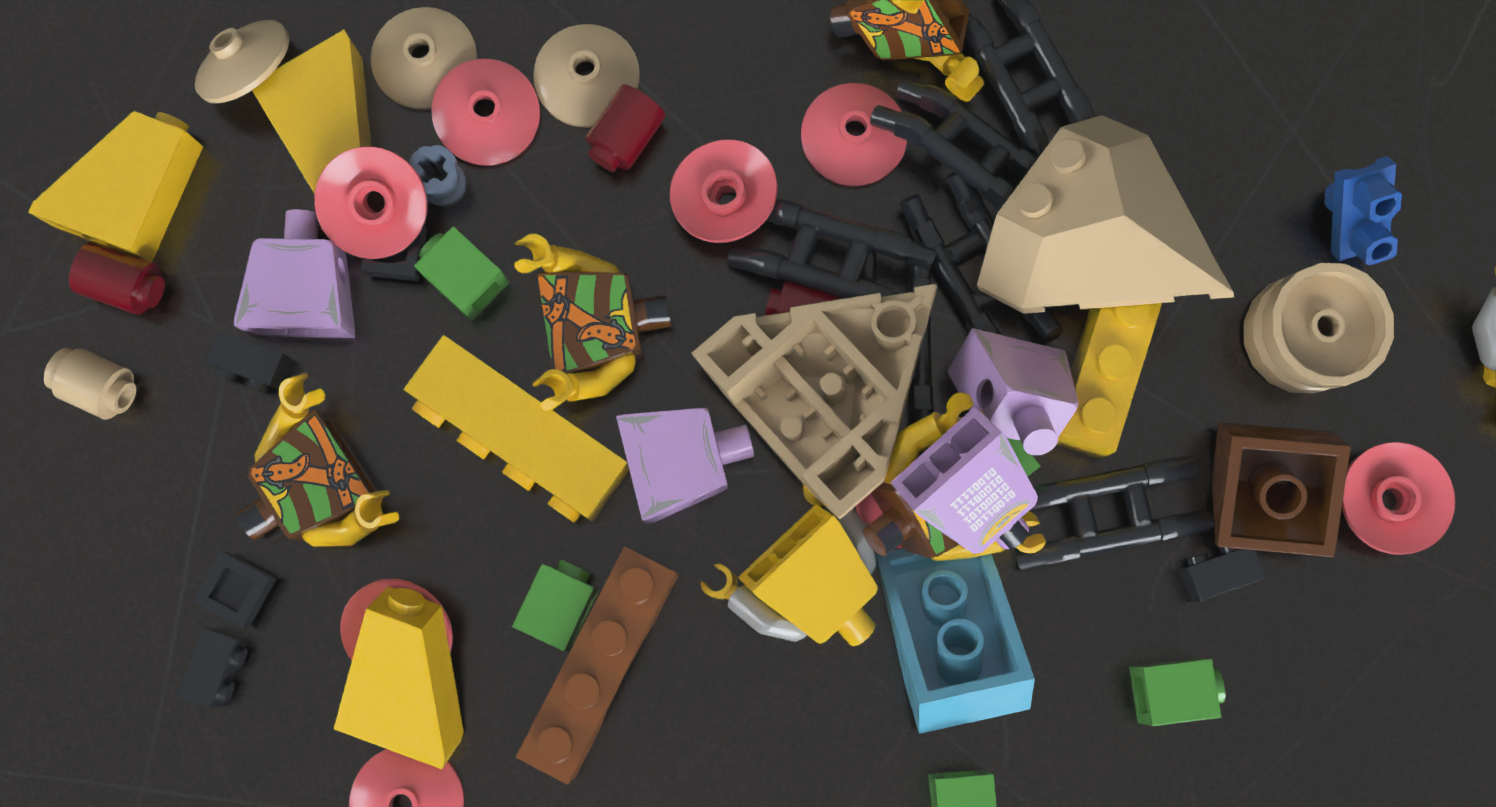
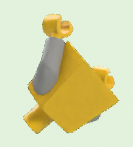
M804 485L803 495L814 506L738 577L744 584L743 586H737L736 574L732 569L722 564H714L727 577V583L722 590L714 591L711 586L701 581V589L705 594L716 599L726 598L728 600V608L754 630L763 635L794 642L808 635L821 644L838 631L849 645L856 646L867 640L875 630V622L862 608L878 590L877 584L871 576L876 566L875 552L863 534V530L868 524L861 520L855 508L841 519L837 518Z

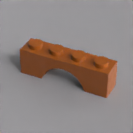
M624 546L515 758L567 785L575 779L630 664L656 621L678 577L676 572Z

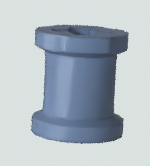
M441 145L424 146L413 153L409 163L417 171L424 184L429 204L436 207H448L455 205L462 199L466 192L467 179L464 171L457 164L455 156L449 149ZM433 172L440 175L447 174L443 181L436 178L429 179Z

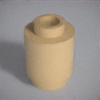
M63 348L57 351L48 362L44 372V384L47 388L52 389L53 395L56 398L101 419H110L117 414L125 412L131 406L136 395L134 376L130 369L83 348L74 350Z

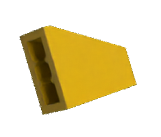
M345 30L340 31L278 67L266 80L252 90L314 194L321 173L335 157L354 148L372 147L363 58Z
M133 111L33 201L28 212L52 227L152 262L203 146L187 133L189 125L182 120L163 112H157L154 119Z
M387 586L366 608L334 730L443 769L461 742L464 731L442 605L426 600L422 594L415 590Z

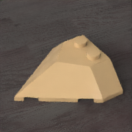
M1103 115L1063 126L1059 129L997 213L977 282L980 291L1024 314L1045 312V307L1079 304L1080 309L1174 302V296L1209 294L1210 299L1234 297L1233 290L1150 137Z
M937 284L914 287L915 292L881 297L880 293L790 307L791 312L757 317L755 313L735 316L694 350L692 355L741 416L801 483L837 518L841 519L885 480L936 294Z

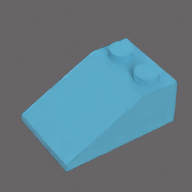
M903 548L893 550L886 556L876 554V563L901 671L919 734L1029 710L1035 678L992 554L970 559L934 561L928 557L907 552Z

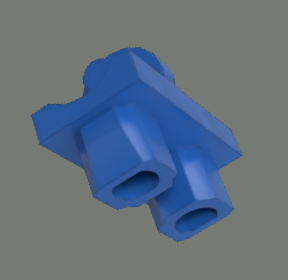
M1388 156L1377 159L1366 168L1356 170L1344 169L1335 172V182L1325 189L1324 204L1327 209L1333 212L1331 254L1338 261L1358 256L1366 265H1372L1397 255L1398 239L1391 233V221L1395 214L1401 210L1402 193L1395 187L1396 163Z

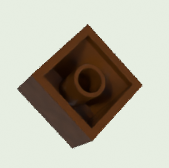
M1219 422L1212 470L1215 544L1217 547L1334 557L1351 446L1330 431Z

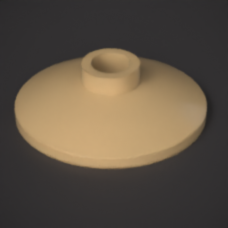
M414 8L394 16L379 31L372 46L371 68L378 86L389 99L408 109L428 111L432 109L433 96L441 80L458 65L478 59L477 47L469 29L456 16L437 8ZM421 45L429 46V52L426 56L422 58L412 57V51L416 47Z
M261 20L237 30L235 28H228L220 32L211 41L209 46L210 52L197 72L195 78L196 92L209 103L232 101L250 92L266 80L281 63L289 46L288 31L281 23L275 20Z
M581 24L559 31L544 44L536 58L533 78L539 100L553 117L571 126L591 128L622 84L636 89L639 88L640 70L632 47L622 36L600 25ZM582 62H590L595 66L592 73L585 76L577 74L575 69Z

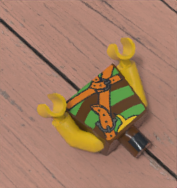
M847 0V3L836 5L831 10V25L838 37L843 38L860 34L875 57L881 60L914 58L931 62L944 75L948 76L945 80L947 88L962 101L969 102L984 85L982 77L978 75L979 67L977 62L971 57L964 58L962 54L969 17V10L963 0Z
M529 234L515 242L516 246L529 248L534 258L533 261L521 259L515 262L514 266L518 272L530 273L541 266L545 273L538 274L552 369L533 382V386L548 385L553 389L555 396L545 399L539 404L544 411H551L565 400L572 402L607 395L633 372L636 361L644 358L640 332L671 327L666 295L634 300L629 274L621 273L617 266L583 251L549 245L547 240L538 234Z
M307 373L287 378L279 387L281 403L254 454L255 464L247 472L249 480L260 497L235 513L237 521L244 532L255 541L279 525L288 539L301 542L306 541L313 547L352 546L375 531L379 526L396 523L399 520L398 512L383 514L381 506L386 504L383 498L390 495L389 491H377L330 417L316 410L309 413V407L324 401V391L319 388L305 394L303 384L308 378Z
M962 392L956 393L947 402V413L940 415L938 412H934L897 432L885 480L871 492L883 514L863 530L866 541L879 555L886 556L899 545L907 552L925 556L934 561L970 559L1005 551L994 541L982 553H971L918 516L890 483L962 419L958 417L959 414L974 405L971 395ZM1028 511L1022 516V519L1028 526H1035L1040 523L1038 517L1032 512ZM1034 534L1026 537L1016 548L1021 552L1035 553L1043 548L1046 540L1043 534Z

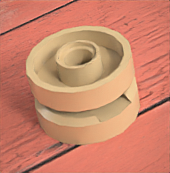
M1319 263L1268 284L1252 300L1244 319V346L1252 366L1268 383L1290 393L1321 392L1330 388L1346 386L1369 377L1385 361L1394 339V314L1385 292L1367 273L1340 263Z

